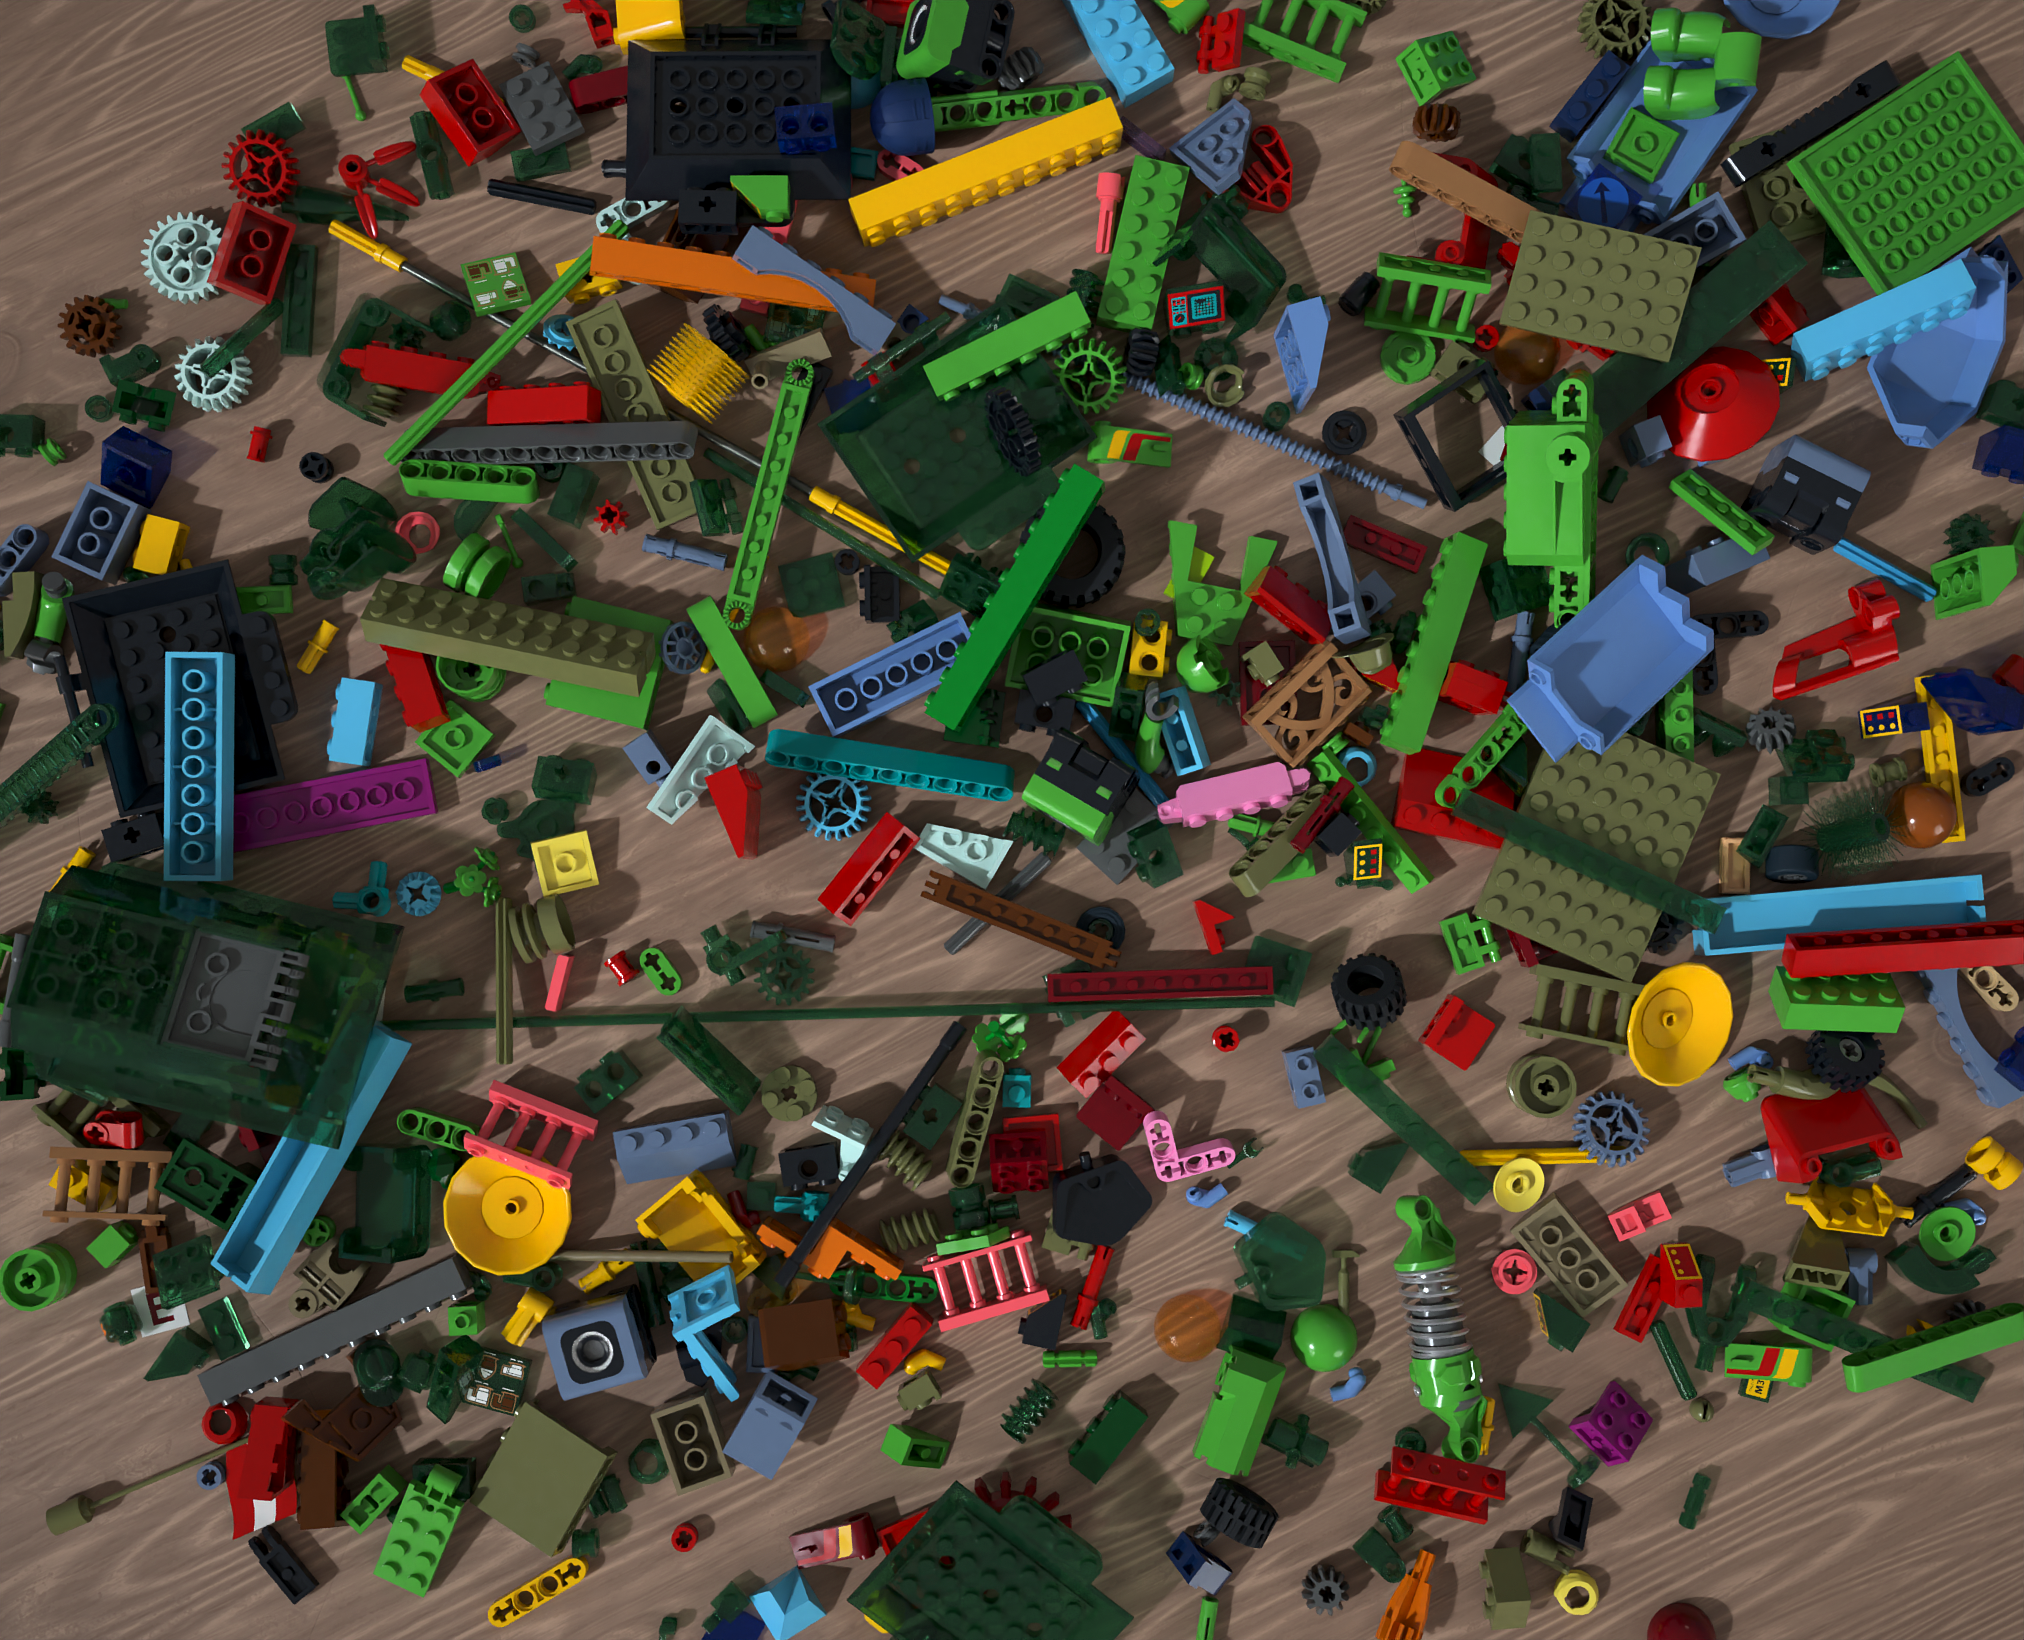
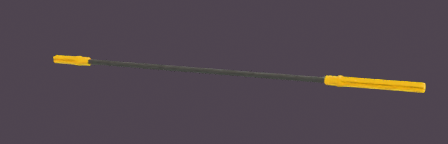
M337 219L331 222L328 229L329 233L371 255L380 264H385L399 273L405 271L474 310L470 296L408 263L407 257L392 250L390 246L372 240ZM498 312L484 315L507 329L515 323ZM531 330L524 337L588 373L582 359L563 348L558 349L556 344H549L547 339ZM665 406L672 421H688L693 423L698 428L699 436L760 469L761 458ZM789 474L787 485L809 496V501L822 507L831 515L836 514L946 576H950L953 572L955 564L843 502L841 497L833 495L818 486L813 488Z

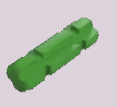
M1081 1350L1058 1351V1353L1044 1351L1042 1355L1045 1368H1055V1365H1059V1367H1082V1364H1085L1086 1367H1095L1098 1363L1096 1350H1085L1083 1353H1081Z

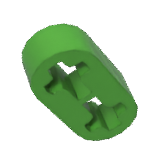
M659 948L644 950L640 956V965L657 990L664 995L678 993L682 988L683 979L667 955ZM649 953L651 955H659L660 958L657 960V963L661 970L658 971L655 965H647ZM664 972L668 978L674 977L676 979L673 983L675 987L673 990L670 987L666 989L663 987L666 981L661 973Z

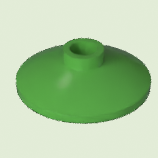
M1945 1206L1935 1209L1926 1216L1920 1226L1919 1241L1921 1247L1929 1256L1936 1260L1951 1261L1958 1259L1971 1248L1976 1234L1975 1224L1970 1215L1960 1208ZM1945 1227V1231L1940 1234L1941 1230Z

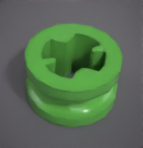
M1189 362L1184 363L1177 375L1179 386L1187 387L1190 390L1199 388L1204 377L1202 367Z
M52 438L46 440L47 444L41 443L38 445L40 453L53 466L58 464L59 459L64 460L67 458L63 449Z
M1339 731L1322 748L1325 750L1329 747L1335 755L1350 741L1343 739V733Z

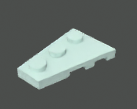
M927 823L919 836L921 839L914 846V849L986 890L1013 841Z

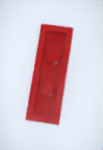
M1650 1253L1613 1328L1639 1343H1642L1662 1303V1300H1660L1659 1257Z

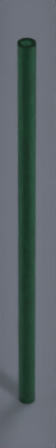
M708 447L705 450L703 457L755 488L757 476ZM784 494L782 506L933 599L937 600L940 597L942 590Z

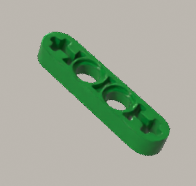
M841 1268L835 1270L829 1280L831 1291L835 1295L846 1297L930 1303L937 1297L938 1293L936 1280L927 1275L900 1273L897 1279L902 1280L906 1285V1290L902 1294H894L890 1290L892 1278L885 1280L871 1270ZM840 1275H844L846 1281L854 1282V1275L859 1276L857 1282L858 1291L852 1290L853 1284H846L844 1289H840L839 1284L834 1283V1280H838ZM866 1277L876 1279L878 1287L875 1291L867 1292L863 1289L862 1281ZM910 1280L915 1281L914 1287H922L923 1283L927 1282L929 1283V1288H933L934 1291H930L928 1296H923L921 1290H914V1296H909Z

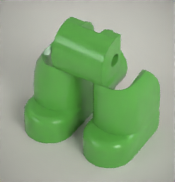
M1675 7L1657 8L1654 11L1651 24V46L1661 62H1681L1712 58L1714 59L1713 68L1674 69L1668 65L1649 66L1645 74L1643 90L1646 110L1655 120L1659 121L1694 120L1715 114L1720 108V105L1715 101L1716 90L1726 87L1756 86L1762 37L1749 32L1722 33V27L1730 28V22L1718 13L1706 11L1682 12Z

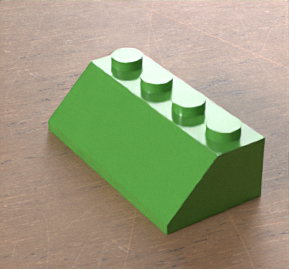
M2014 545L1977 548L1930 565L1932 586L1937 589V593L1934 596L1936 620L1990 606L2017 574L2019 558L2017 553H2015Z

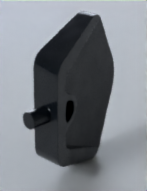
M1089 1151L1081 1152L1079 1154L1080 1165L1060 1171L1053 1178V1231L1062 1239L1098 1246L1113 1245L1120 1241L1151 1207V1194L1130 1166L1117 1155L1108 1154L1091 1160Z

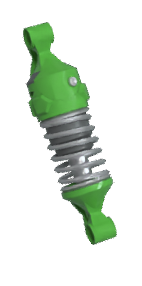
M1403 1195L1398 1198L1395 1209L1397 1216L1412 1228V1232L1403 1250L1393 1261V1265L1397 1274L1396 1278L1400 1282H1404L1398 1291L1402 1295L1407 1296L1401 1305L1405 1309L1410 1310L1406 1313L1404 1319L1411 1323L1406 1332L1413 1337L1409 1344L1410 1348L1413 1349L1410 1353L1412 1355V1362L1409 1364V1372L1412 1381L1416 1383L1414 1393L1419 1397L1420 1404L1438 1415L1450 1426L1448 1435L1443 1439L1441 1445L1443 1456L1467 1463H1474L1478 1459L1481 1450V1437L1483 1436L1481 1420L1485 1414L1488 1402L1482 1395L1480 1385L1483 1381L1481 1375L1482 1367L1479 1357L1474 1354L1472 1343L1466 1340L1465 1334L1470 1329L1463 1326L1462 1321L1467 1315L1457 1311V1307L1462 1306L1464 1301L1443 1297L1456 1294L1462 1288L1458 1285L1441 1286L1440 1283L1454 1280L1459 1276L1456 1272H1442L1453 1268L1457 1263L1454 1252L1457 1240L1443 1224L1440 1209L1435 1207L1428 1196ZM1402 1276H1416V1278H1405ZM1418 1285L1419 1292L1405 1291L1410 1286ZM1417 1298H1420L1421 1300L1416 1302L1415 1305L1407 1304L1408 1302Z

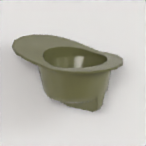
M1384 633L1372 637L1357 646L1333 654L1332 658L1349 657L1359 672L1369 675L1378 673L1392 663L1390 641L1395 637L1394 633Z

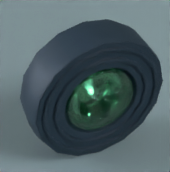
M1097 906L1089 908L1081 914L1076 928L1093 934L1096 930V924L1102 923V927L1105 924L1108 930L1105 932L1106 937L1104 939L1113 942V949L1117 950L1120 948L1125 939L1126 929L1123 919L1116 911L1109 907Z

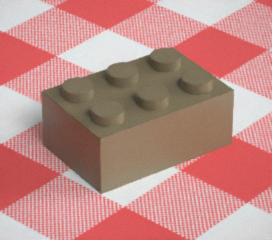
M709 1388L654 1408L650 1417L678 1496L733 1476L736 1465L733 1458L722 1452L727 1440Z

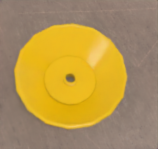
M1681 962L1663 969L1644 986L1632 1007L1627 1029L1629 1055L1640 1075L1659 1086H1681L1698 1079L1717 1061L1728 1042L1733 1021L1731 993L1722 976L1704 963Z
M516 1146L514 1150L529 1157L532 1151ZM473 1156L462 1165L451 1178L443 1201L444 1227L455 1250L473 1267L495 1275L524 1274L547 1263L563 1245L572 1221L571 1194L568 1189L552 1187L546 1180L484 1156ZM544 1156L542 1157V1162L552 1165ZM509 1203L516 1205V1212L509 1211Z

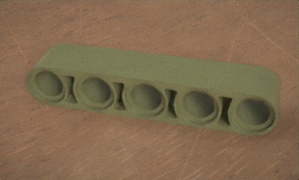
M1319 783L1309 788L1231 867L1229 876L1243 896L1252 897L1258 894L1299 852L1290 845V841L1294 839L1307 819L1321 803L1320 798L1329 793L1325 784ZM1333 798V800L1330 802V804L1326 807V809L1324 810V812H1326V811L1328 810V808L1331 806V804L1335 801L1334 798ZM1336 813L1332 815L1329 821L1336 815ZM1318 818V819L1316 820V822L1313 824V826H1312V827L1310 828V830L1307 832V835H1309V833L1312 831V829H1313V828L1315 827V825L1318 823V821L1320 820V818Z
M983 1050L975 1058L947 1158L945 1170L950 1182L957 1188H966L974 1180L1003 1077V1062L996 1052L992 1050ZM987 1061H996L993 1069L983 1070V1066ZM979 1088H988L985 1096H975ZM972 1115H981L977 1123H968ZM964 1142H974L973 1146L970 1149H961V1146ZM957 1168H966V1171L963 1175H953L954 1171Z

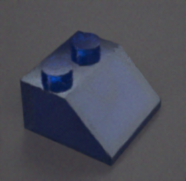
M2004 425L1980 436L1972 469L1982 471L1981 474L1987 477L2002 476L2009 478L2008 481L2011 483L2024 484V430Z
M122 426L102 441L100 484L150 509L153 507L171 473L172 450Z

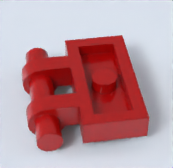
M1236 8L1219 13L1216 25H1214L1215 18L1213 16H1204L1203 26L1199 30L1201 46L1200 50L1197 51L1196 61L1199 63L1198 73L1208 74L1211 63L1212 69L1218 72L1240 67L1246 15L1244 10ZM1215 39L1214 49L1211 50L1212 40Z

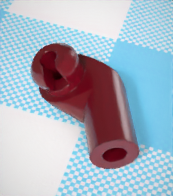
M739 1190L727 1194L733 1216L745 1228H753L752 1226L760 1224L761 1220L757 1210L747 1213Z

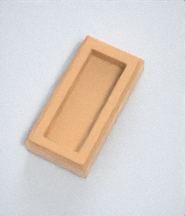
M1720 838L1719 893L1750 894V861L1739 853L1747 838Z

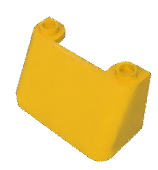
M616 0L618 27L613 28L615 45H620L624 55H628V40H689L684 33L686 18L683 12V0Z
M698 1169L691 1172L635 1219L638 1223V1230L645 1238H659L670 1251L733 1252L734 1258L732 1263L678 1262L694 1282L729 1265L734 1271L735 1282L738 1284L756 1269L767 1256L766 1250L749 1228H745L733 1216L730 1205Z

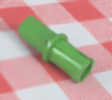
M1237 814L1228 820V827L1252 833V836L1256 837V835L1263 836L1275 822L1261 819L1260 815L1253 817L1246 814Z

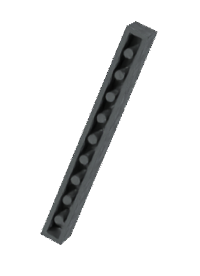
M458 1253L343 1306L336 1311L330 1312L211 1367L197 1376L210 1405L213 1406L222 1402L223 1406H226L240 1399L239 1393L247 1390L250 1395L264 1388L263 1382L272 1379L276 1383L290 1376L289 1370L298 1367L299 1371H302L316 1364L314 1359L323 1355L324 1359H328L340 1353L339 1347L348 1344L352 1348L366 1341L365 1335L374 1332L375 1336H378L390 1330V1324L399 1320L400 1324H404L416 1318L415 1312L421 1309H425L426 1313L442 1306L441 1300L447 1297L454 1301L466 1295V1289L474 1284L462 1256Z

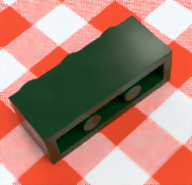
M1121 1390L1116 1396L1111 1394L1103 1404L1105 1410L1099 1418L1094 1416L1085 1428L1087 1431L1085 1436L1081 1440L1077 1438L1068 1450L1070 1454L1068 1456L1069 1464L1095 1485L1148 1418L1147 1411Z

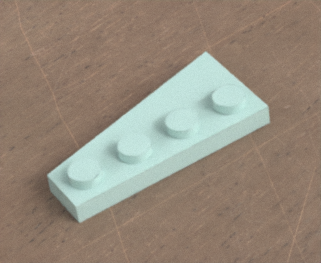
M709 715L646 808L672 825L698 801L697 797L708 788L704 777L737 764V760L745 752L749 753L755 746L721 721Z

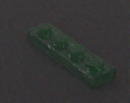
M290 244L287 253L280 354L283 356L312 358L319 250L316 245Z

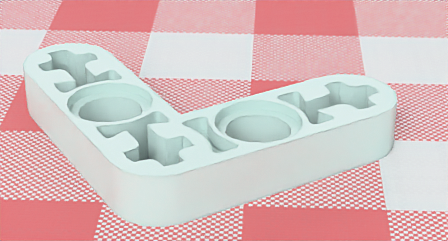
M624 198L600 211L596 217V224L600 233H604L609 228L604 226L606 224L605 219L610 217L611 220H622L630 229L668 208L671 201H647L651 207L647 209L643 201H626ZM632 203H637L641 206L640 214L634 217L629 216L626 212L627 207ZM628 232L621 240L628 241V238L631 237L630 233ZM628 281L629 283H631V284H633V285L643 284V283H637V282H630V281Z

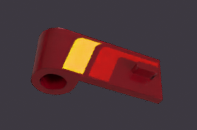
M868 1512L853 1515L838 1525L789 1536L798 1569L855 1557L865 1560L873 1557L876 1554L875 1550L879 1548L878 1539Z

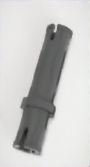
M753 920L750 938L774 941L775 945L785 943L829 951L833 953L836 935L785 927L784 923L775 925L757 922L756 920ZM767 931H772V932H776V933L788 934V935H790V937H788V936H783V935H778V934L767 933ZM796 936L819 940V942L799 939Z

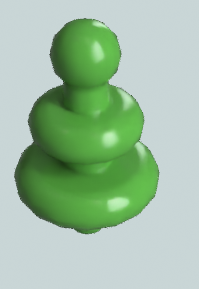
M1401 180L1402 186L1394 188L1393 193L1395 195L1401 194V198L1397 200V203L1403 205L1402 214L1404 217L1409 218L1413 213L1410 203L1415 201V197L1410 196V193L1415 192L1417 188L1407 185V182Z

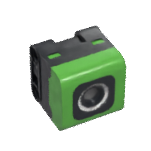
M914 0L908 8L896 61L898 73L905 79L924 77L930 89L946 95L972 93L978 85H985L1001 75L1006 51L1009 46L1015 13L1012 3L1009 0ZM994 10H996L999 13L1000 20L997 18V15L994 13Z
M1061 727L1055 734L1048 751L1022 794V800L1034 810L1093 844L1100 846L1126 801L1135 791L1141 777L1136 768L1115 756L1109 761V759L1091 750L1089 743L1085 739Z

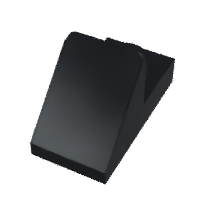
M1568 1486L1562 1490L1558 1515L1548 1522L1555 1540L1580 1552L1584 1550L1593 1498Z

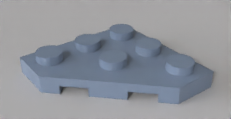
M1233 98L1169 148L1173 158L1183 166L1190 167L1189 171L1217 195H1220L1241 178L1253 119L1250 110Z

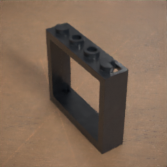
M1475 359L1393 414L1444 509L1456 512L1507 477V472H1504V459L1456 491L1419 424L1416 415L1476 375L1505 429V426L1509 424V421L1515 417L1518 411L1513 409L1509 402L1511 396L1508 390L1499 383L1496 377L1498 376V371L1492 367L1488 360Z

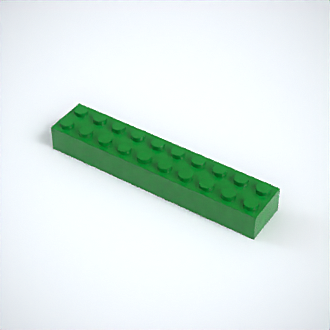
M1075 463L1071 469L1066 468L1058 480L1060 488L1056 494L1051 493L1043 505L1045 513L1041 519L1036 517L1028 530L1030 538L1026 544L1021 542L1013 555L1015 563L1011 569L1006 567L998 580L1001 583L1000 588L996 594L991 592L983 605L986 608L982 618H975L969 628L971 636L966 643L963 641L960 643L954 653V657L957 658L951 668L947 666L939 678V681L942 682L937 692L932 691L924 703V706L927 707L924 713L956 732L961 731L1106 490L1103 480Z

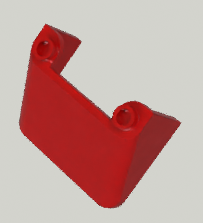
M1864 1087L1856 1092H1851L1850 1090L1847 1093L1841 1092L1840 1089L1830 1097L1821 1100H1807L1771 1094L1766 1096L1761 1103L1760 1109L1776 1177L1780 1182L1802 1184L1813 1181L1822 1171V1163L1818 1155L1869 1143L1872 1157L1885 1160L1903 1158L1897 1137Z

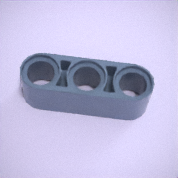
M22 524L17 526L0 546V596H7L13 591L12 572H28L47 549L49 537L45 531L28 524ZM33 533L34 539L32 543L28 545V537L30 534ZM16 555V562L11 566L10 560Z

